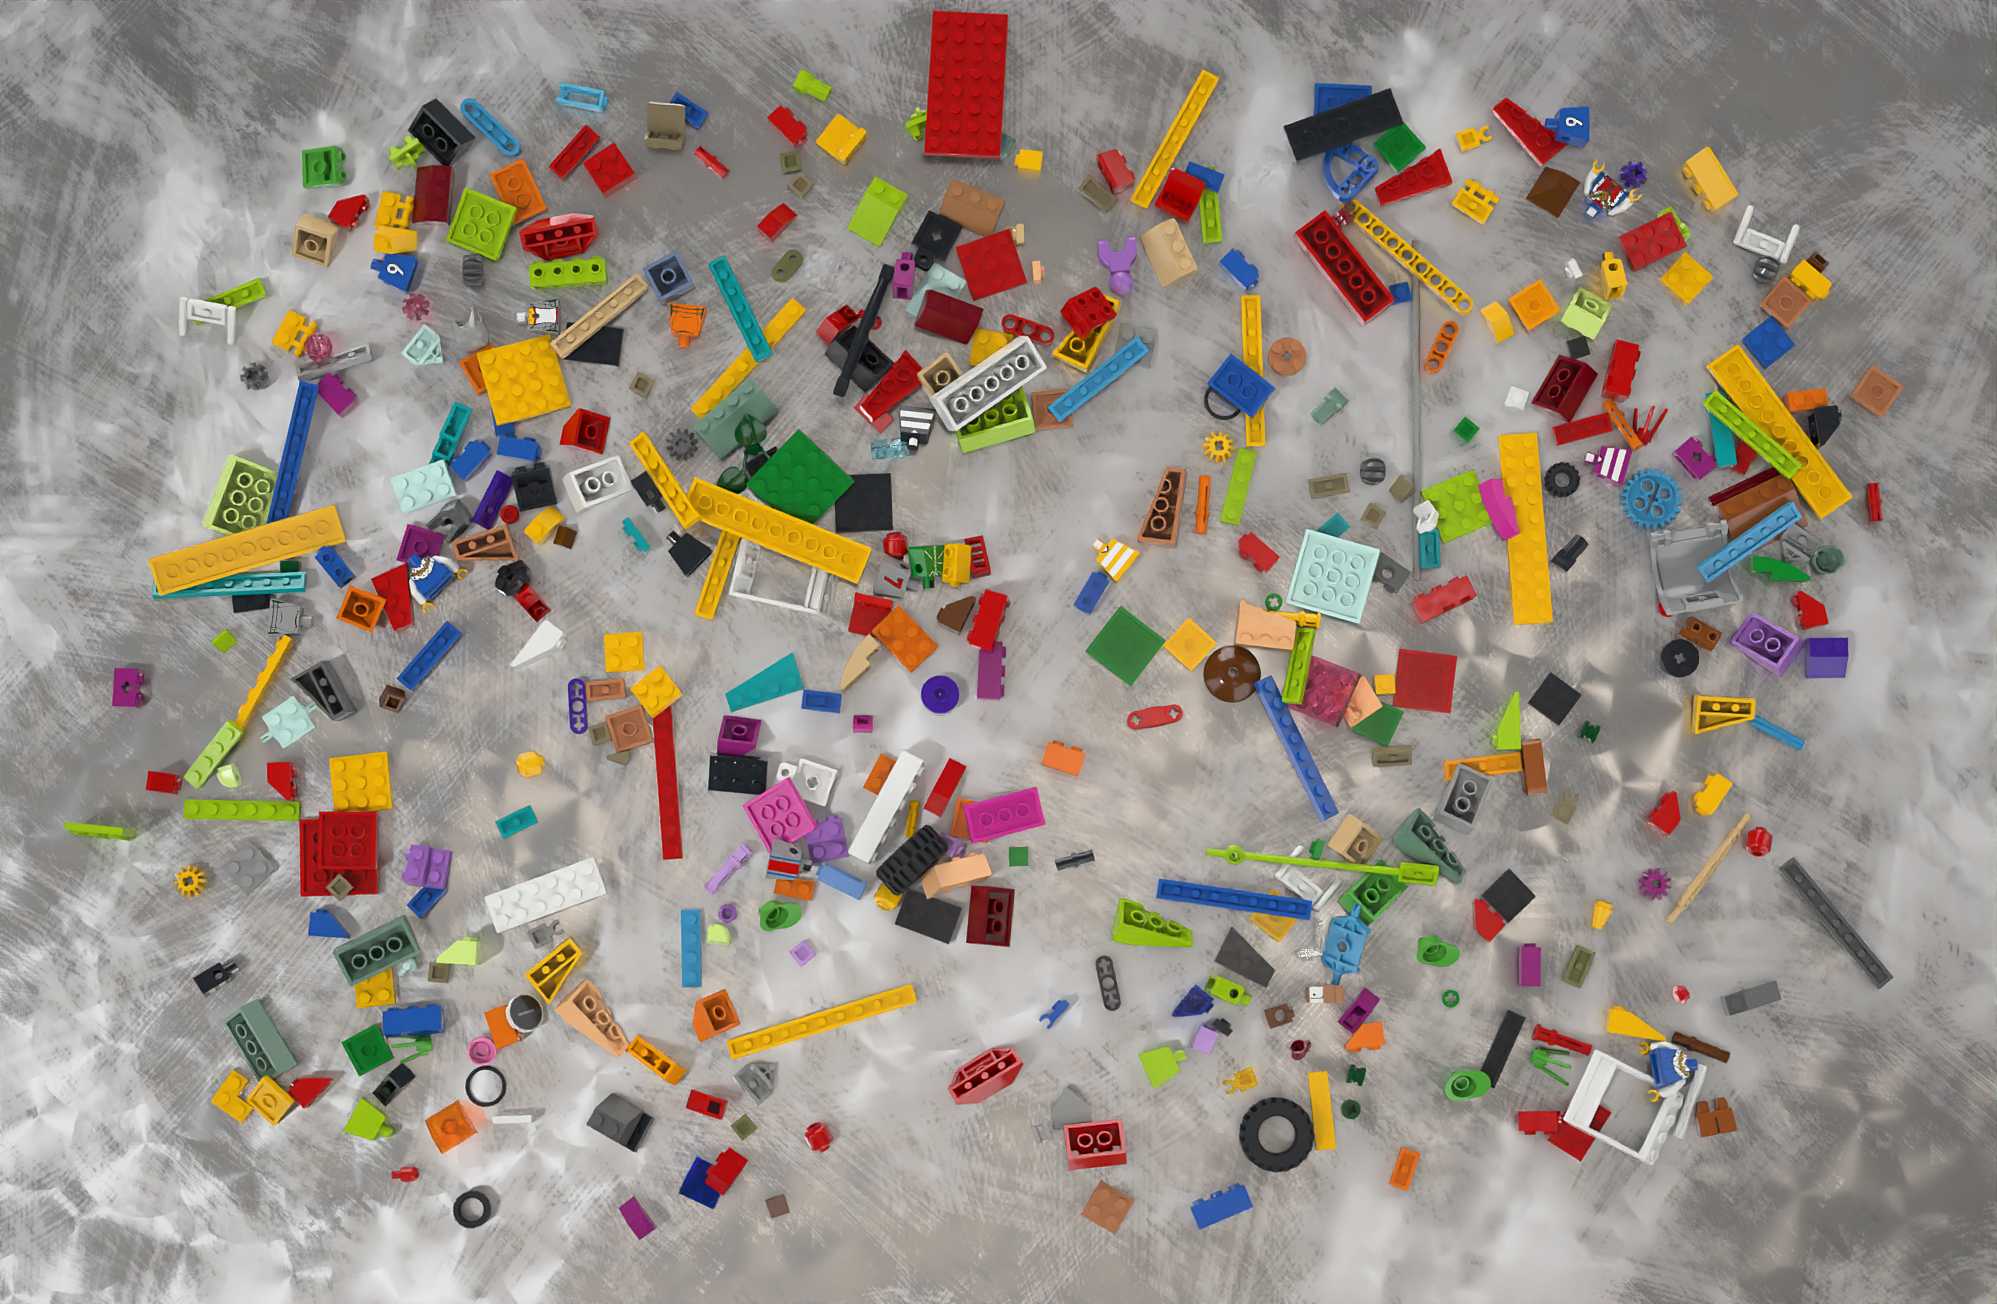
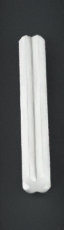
M1698 1064V1069L1695 1070L1694 1078L1677 1122L1674 1136L1680 1139L1685 1137L1708 1070V1067Z

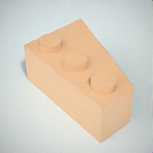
M1241 599L1235 643L1293 650L1296 621L1276 613L1271 614L1264 611L1262 607H1254Z
M971 853L963 859L955 857L947 863L939 861L932 864L933 867L922 875L920 880L927 899H930L937 892L944 891L945 894L953 888H964L985 881L992 873L985 853L979 855Z

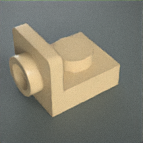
M1016 224V226H1007L1005 230L1010 229L1015 246L1025 245L1024 224Z

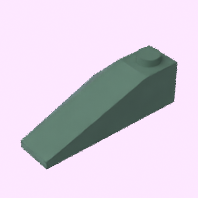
M1418 807L1397 829L1392 841L1405 854L1423 864L1439 866L1440 874L1460 884L1466 869L1455 853L1447 849L1444 844L1446 841L1444 837L1438 836L1433 828L1435 827L1433 821Z

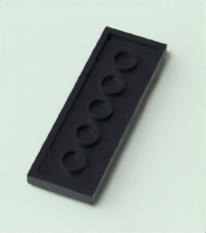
M1391 88L1285 125L1283 129L1297 163L1401 126L1404 122Z

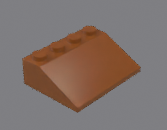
M1782 474L1713 507L1719 520L1726 519L1727 536L1730 542L1790 500L1795 504L1802 516L1795 523L1803 528L1808 526L1796 490L1791 480L1786 479ZM1782 532L1773 537L1765 544H1763L1758 549H1761L1781 539L1780 535L1782 534Z

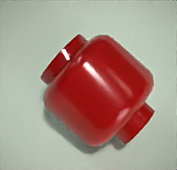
M901 532L886 534L882 541L884 554H888L898 560L904 559L903 555L909 552L907 537L901 534Z
M1756 827L1754 830L1749 831L1746 849L1753 856L1764 857L1765 854L1771 851L1772 834L1767 832V829L1764 827Z
M815 1122L806 1128L807 1131L804 1137L811 1150L824 1152L830 1148L829 1145L833 1137L826 1124Z

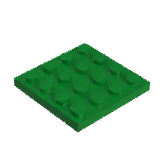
M798 429L749 479L746 485L771 508L814 524L855 480L806 434Z

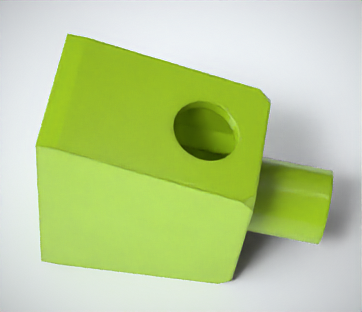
M1215 974L1210 975L1204 992L1236 1006L1239 1003L1248 1006L1252 998L1251 995L1244 992V987Z
M1169 1046L1138 1054L1154 1089L1180 1072L1177 1063L1187 1059L1183 1048L1172 1053Z
M361 1098L343 1131L376 1141L379 1135L389 1139L394 1129L385 1125L389 1117L368 1099Z

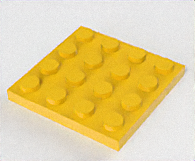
M550 334L476 353L497 427L571 408L556 352L550 347L552 342Z

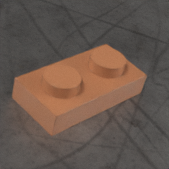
M624 678L585 682L587 702L626 698Z

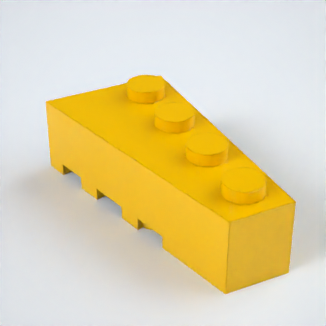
M1103 294L1118 315L1121 309L1120 301ZM1115 319L1095 328L1088 339L1081 341L1072 330L1065 337L1062 344L1052 353L1054 359L1089 374Z

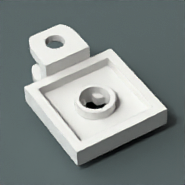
M800 758L798 767L788 763H781L776 778L781 782L790 777L803 800L825 807L837 770ZM788 770L789 775L784 777L782 771ZM812 777H815L816 782H818V785H814L813 788H810V784L807 783V780H811Z

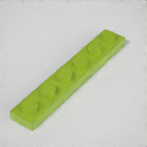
M1715 390L1702 403L1703 407L1786 479L1790 480L1803 466L1718 391Z
M184 799L183 819L299 821L301 802Z

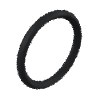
M1211 386L1208 387L1204 396V404L1211 416L1220 420H1229L1241 412L1238 408L1236 412L1229 416L1215 414L1208 404V396L1213 388Z
M478 1067L467 1077L465 1083L466 1094L477 1106H494L505 1095V1078L494 1067ZM482 1070L495 1072L502 1082L501 1094L490 1103H482L475 1100L469 1089L472 1077Z

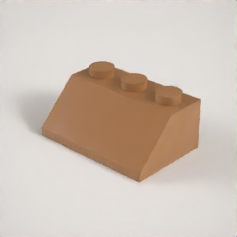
M952 179L939 215L966 230L986 237L993 234L1004 209L1005 200Z

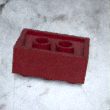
M429 165L417 168L412 224L450 227L455 170L452 166Z
M932 289L926 290L914 326L967 345L979 325L984 308Z
M1559 354L1531 404L1557 419L1570 423L1598 373L1585 362Z
M971 885L966 943L1010 947L1015 889Z

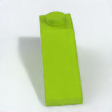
M1519 691L1512 693L1496 728L1495 735H1492V746H1496V751L1521 749Z

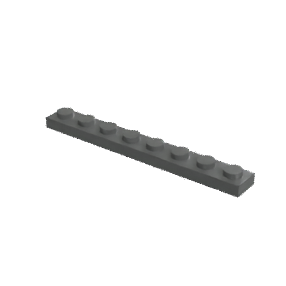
M1794 857L1778 868L1783 877L1877 990L1894 978Z

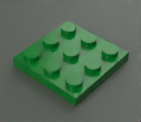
M1120 605L1085 652L1128 685L1132 686L1166 640Z

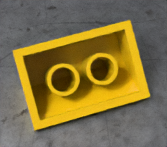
M1709 146L1683 164V173L1688 179H1691L1694 191L1701 195L1704 207L1708 211L1710 210L1712 214L1730 204L1739 195Z

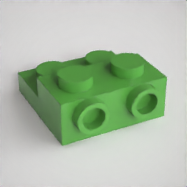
M337 146L302 150L303 188L344 186L343 181L346 180L347 175L343 169V162L346 161V154L343 149Z

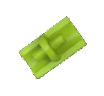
M916 107V114L910 115L911 121L905 123L906 131L912 136L914 141L924 137L921 129L926 128L927 109L920 112L919 107Z
M409 135L403 141L405 143L404 147L399 149L396 145L388 149L389 158L397 170L409 164H412L414 168L417 166L415 160L420 158V155L425 152L417 138L415 139Z

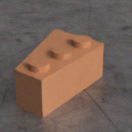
M508 523L451 542L457 560H520Z

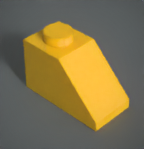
M381 225L374 233V251L388 254L417 250L418 231Z
M549 506L536 516L523 532L541 546L562 523L565 517L555 508Z

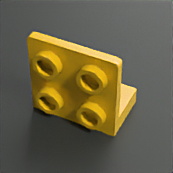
M837 114L818 137L816 144L845 166L867 139L868 133L862 127L860 129L857 128L841 114Z

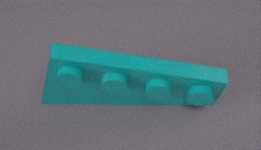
M793 652L727 692L725 695L731 713L803 690L804 686Z

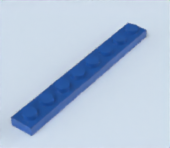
M303 381L299 382L266 524L289 517L320 385Z
M1272 675L1253 683L1320 821L1322 822L1339 814L1286 703L1282 702V695Z
M1159 879L1156 896L1157 899L1310 921L1313 903L1310 900Z

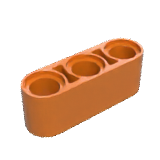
M1446 321L1442 325L1424 362V370L1430 375L1438 373L1442 368L1458 334L1459 328L1454 321ZM1448 326L1453 328L1454 334H1446L1444 328ZM1440 343L1445 345L1446 351H1438L1436 345ZM1432 360L1437 362L1438 368L1431 369L1428 362Z

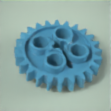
M1647 468L1646 474L1640 470L1639 477L1634 473L1632 475L1633 480H1626L1629 486L1624 485L1622 487L1626 492L1620 494L1621 497L1625 498L1620 504L1626 505L1622 512H1629L1626 518H1633L1631 524L1637 521L1639 522L1638 528L1644 524L1645 530H1648L1650 525H1652L1653 530H1656L1657 525L1662 529L1665 527L1664 522L1670 525V518L1674 520L1677 518L1674 512H1681L1677 506L1683 505V502L1678 501L1683 495L1677 493L1681 487L1675 488L1674 486L1677 480L1670 481L1672 475L1665 477V471L1658 474V468H1656L1651 473L1650 468ZM1643 482L1650 484V491H1645L1642 488ZM1656 484H1659V488L1653 497L1655 501L1650 504L1648 513L1645 515L1644 511L1650 501L1647 497L1653 494ZM1661 490L1668 492V499L1661 498ZM1639 499L1643 502L1642 509L1635 506V500ZM1653 507L1661 510L1660 516H1655L1652 513Z

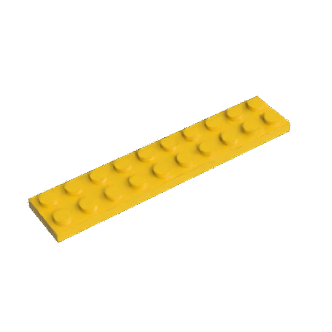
M1739 344L1706 366L1736 408L1803 465L1790 480L1820 520L1853 498Z
M1537 433L1498 435L1501 479L1506 497L1512 498L1520 533L1507 539L1514 625L1552 623L1553 616Z
M694 477L687 494L701 516V519L698 521L855 584L859 583L872 552V548L696 477Z
M335 504L148 558V562L159 596L315 551L323 546L327 547L328 545L332 546L346 542V538Z

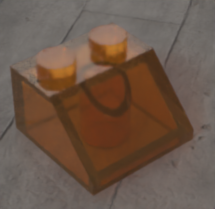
M459 1100L425 1120L430 1135L441 1154L449 1152L478 1134Z

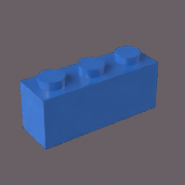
M428 1004L425 1008L408 1006L407 1009L403 1010L388 1008V1011H382L383 1035L386 1038L444 1033L443 1009L437 1004Z
M1233 1184L1228 1187L1229 1191L1222 1193L1220 1190L1210 1194L1211 1198L1204 1201L1201 1198L1192 1202L1193 1206L1190 1209L1198 1228L1201 1230L1252 1208L1253 1204L1244 1184Z

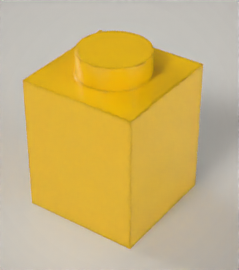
M1020 149V154H1016L1015 166H1018V172L1040 174L1043 152Z
M1394 674L1373 676V687L1376 696L1394 695L1396 693Z

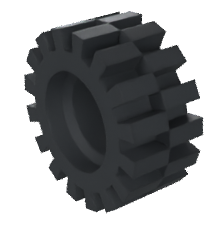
M1560 462L1551 466L1544 477V485L1548 488L1547 491L1551 492L1553 496H1558V498L1572 495L1580 485L1579 471L1575 469L1574 465L1571 466L1568 462ZM1558 473L1568 475L1569 484L1566 487H1560L1556 484L1555 477Z

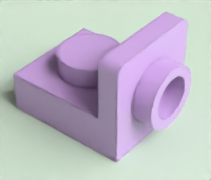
M941 832L940 837L948 844L949 848L944 855L950 858L960 857L961 859L966 853L967 844Z

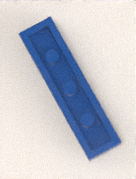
M446 621L396 679L412 692L462 633Z

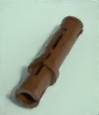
M1677 1031L1672 1036L1671 1043L1683 1046L1690 1052L1701 1053L1725 1064L1729 1060V1051L1697 1040L1694 1036H1686Z

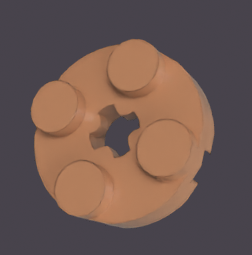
M1293 338L1277 340L1272 344L1268 352L1270 367L1281 376L1287 377L1297 374L1306 362L1305 348L1300 341ZM1285 352H1288L1289 355H1292V358H1290L1289 362H1286L1285 359H1282V356L1285 355Z

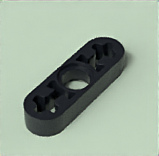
M1104 955L1096 960L1095 966L1104 1007L1109 1011H1115L1120 1007L1121 999L1113 961L1110 957ZM1101 959H1105L1106 962L1109 961L1110 965L1107 966V971H1112V975L1100 976V973H1104L1103 967H1099V963L1102 962ZM1107 977L1114 981L1111 989L1103 987L1102 982ZM1116 990V994L1112 995L1113 999H1117L1118 1003L1115 1004L1114 1008H1111V1005H1107V1001L1110 999L1109 994L1105 996L1104 992Z

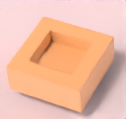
M1032 261L1033 284L1041 283V278H1045L1044 266H1040V261Z

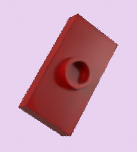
M1742 440L1735 452L1737 465L1730 467L1745 475L1757 453Z

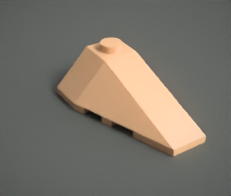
M586 978L564 997L555 1010L568 1024L619 1058L629 1044L619 1025L613 1022L610 1016V1009H606L601 1000L603 996L600 991Z

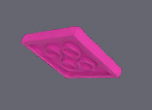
M790 777L743 805L769 854L773 838L792 844L818 828Z

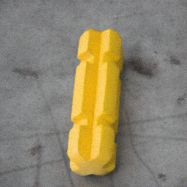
M910 800L909 802L910 811H908L907 829H905V837L910 838L916 832L914 829L917 826L919 801Z

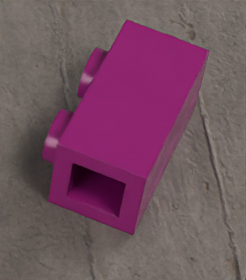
M1524 943V947H1519V986H1541V947H1536L1535 943Z

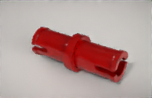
M701 145L693 153L694 156L706 165L707 169L713 170L721 179L730 171L717 160L718 158L715 155L712 156Z
M1879 482L1867 484L1869 496L1867 505L1870 506L1871 522L1883 521L1881 507L1883 499L1880 497Z

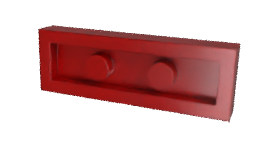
M585 125L548 166L549 169L564 180L601 139L600 136Z
M1608 412L1552 427L1556 446L1613 431Z

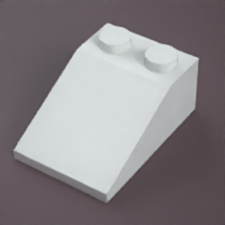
M619 455L572 471L562 478L576 513L591 509L634 490Z
M545 619L510 665L516 670H520L557 652L558 649L562 650L568 643L566 640L568 636Z

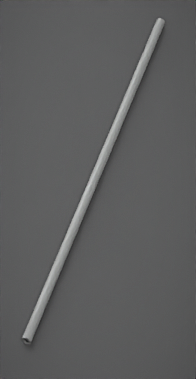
M1413 240L1412 248L1420 254L1419 240ZM1420 265L1416 267V270H1417V272H1419V273H1420ZM1412 274L1413 486L1416 490L1413 493L1414 508L1421 504L1420 280ZM1414 512L1413 581H1421L1419 536L1416 529L1419 518Z

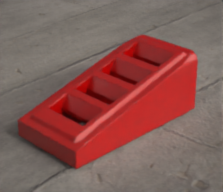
M983 535L964 539L965 545L981 544V546L971 548V553L982 551L981 554H971L970 570L972 578L991 575ZM984 559V561L973 563L975 560Z

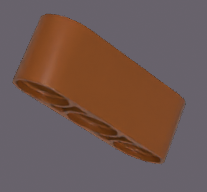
M1540 738L1521 740L1520 750L1527 796L1547 794Z

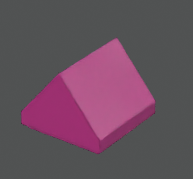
M854 715L853 733H873V716Z

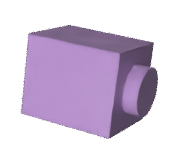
M1205 1024L1204 1027L1199 1026L1191 1047L1210 1055L1219 1034L1215 1032L1216 1028Z

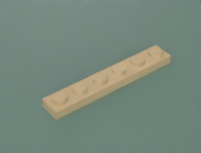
M637 273L634 274L550 343V347L563 360L649 290L648 284Z

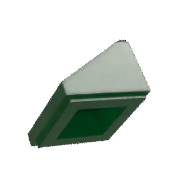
M281 560L280 573L301 572V562Z

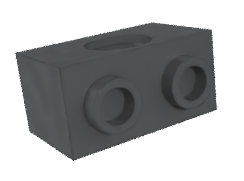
M1380 551L1372 581L1376 583L1377 581L1384 584L1383 588L1390 593H1398L1412 572ZM1389 569L1392 572V577L1389 579L1385 578L1382 575V571Z

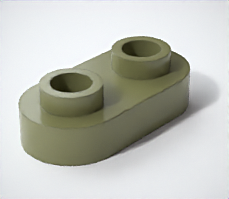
M789 250L773 267L771 271L773 280L778 284L788 282L802 266V254L797 250ZM792 256L797 257L795 262L790 261ZM779 270L784 271L783 276L777 275Z

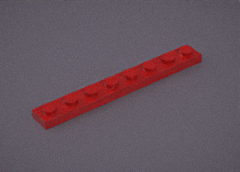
M670 705L653 718L663 860L683 859L672 706Z

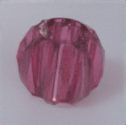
M415 293L409 294L410 299L404 298L402 302L406 304V306L402 307L403 314L408 313L406 318L413 320L416 317V320L420 321L422 320V315L425 314L427 316L429 313L426 310L427 307H430L429 300L424 301L425 296L420 293L417 297ZM416 304H418L420 307H417L416 310H414L412 307H415Z
M314 333L304 343V352L313 361L321 362L328 359L333 351L332 342L324 334Z

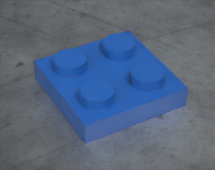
M1772 316L1741 339V342L1764 370L1795 346L1794 342Z

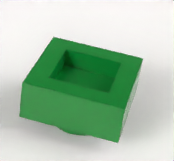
M1464 417L1452 432L1467 444L1480 428Z
M1317 839L1316 842H1312L1309 850L1312 853L1311 858L1320 859L1326 841Z
M1009 847V867L1029 866L1028 847Z

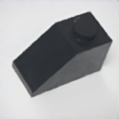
M401 1063L383 1079L373 1094L386 1107L412 1082L415 1076L409 1068Z

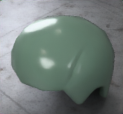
M1822 546L1814 553L1812 564L1816 571L1821 574H1834L1843 566L1844 555L1835 546Z

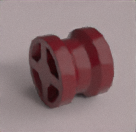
M1344 206L1331 218L1338 222L1340 229H1343L1355 219V216L1348 212L1347 206Z

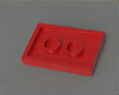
M1672 212L1666 213L1619 236L1634 271L1687 247Z
M1599 1105L1589 1127L1600 1132L1612 1112ZM1568 1106L1567 1109L1565 1110V1112H1564V1114H1563V1118H1564V1116H1565V1114H1566V1112H1567L1569 1106ZM1565 1121L1561 1130L1555 1131V1135H1550L1547 1141L1580 1162L1595 1140L1594 1137L1569 1125Z

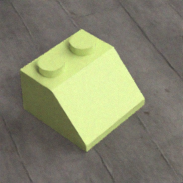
M1579 286L1560 322L1569 328L1579 331L1583 336L1594 340L1604 324L1612 304Z
M463 937L462 941L457 940L436 959V963L481 965L482 942H477V938Z

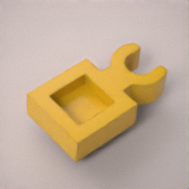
M1488 126L1482 127L1479 132H1476L1475 127L1457 132L1456 138L1461 152L1480 147L1479 141H1490L1492 136H1483V132L1489 129Z

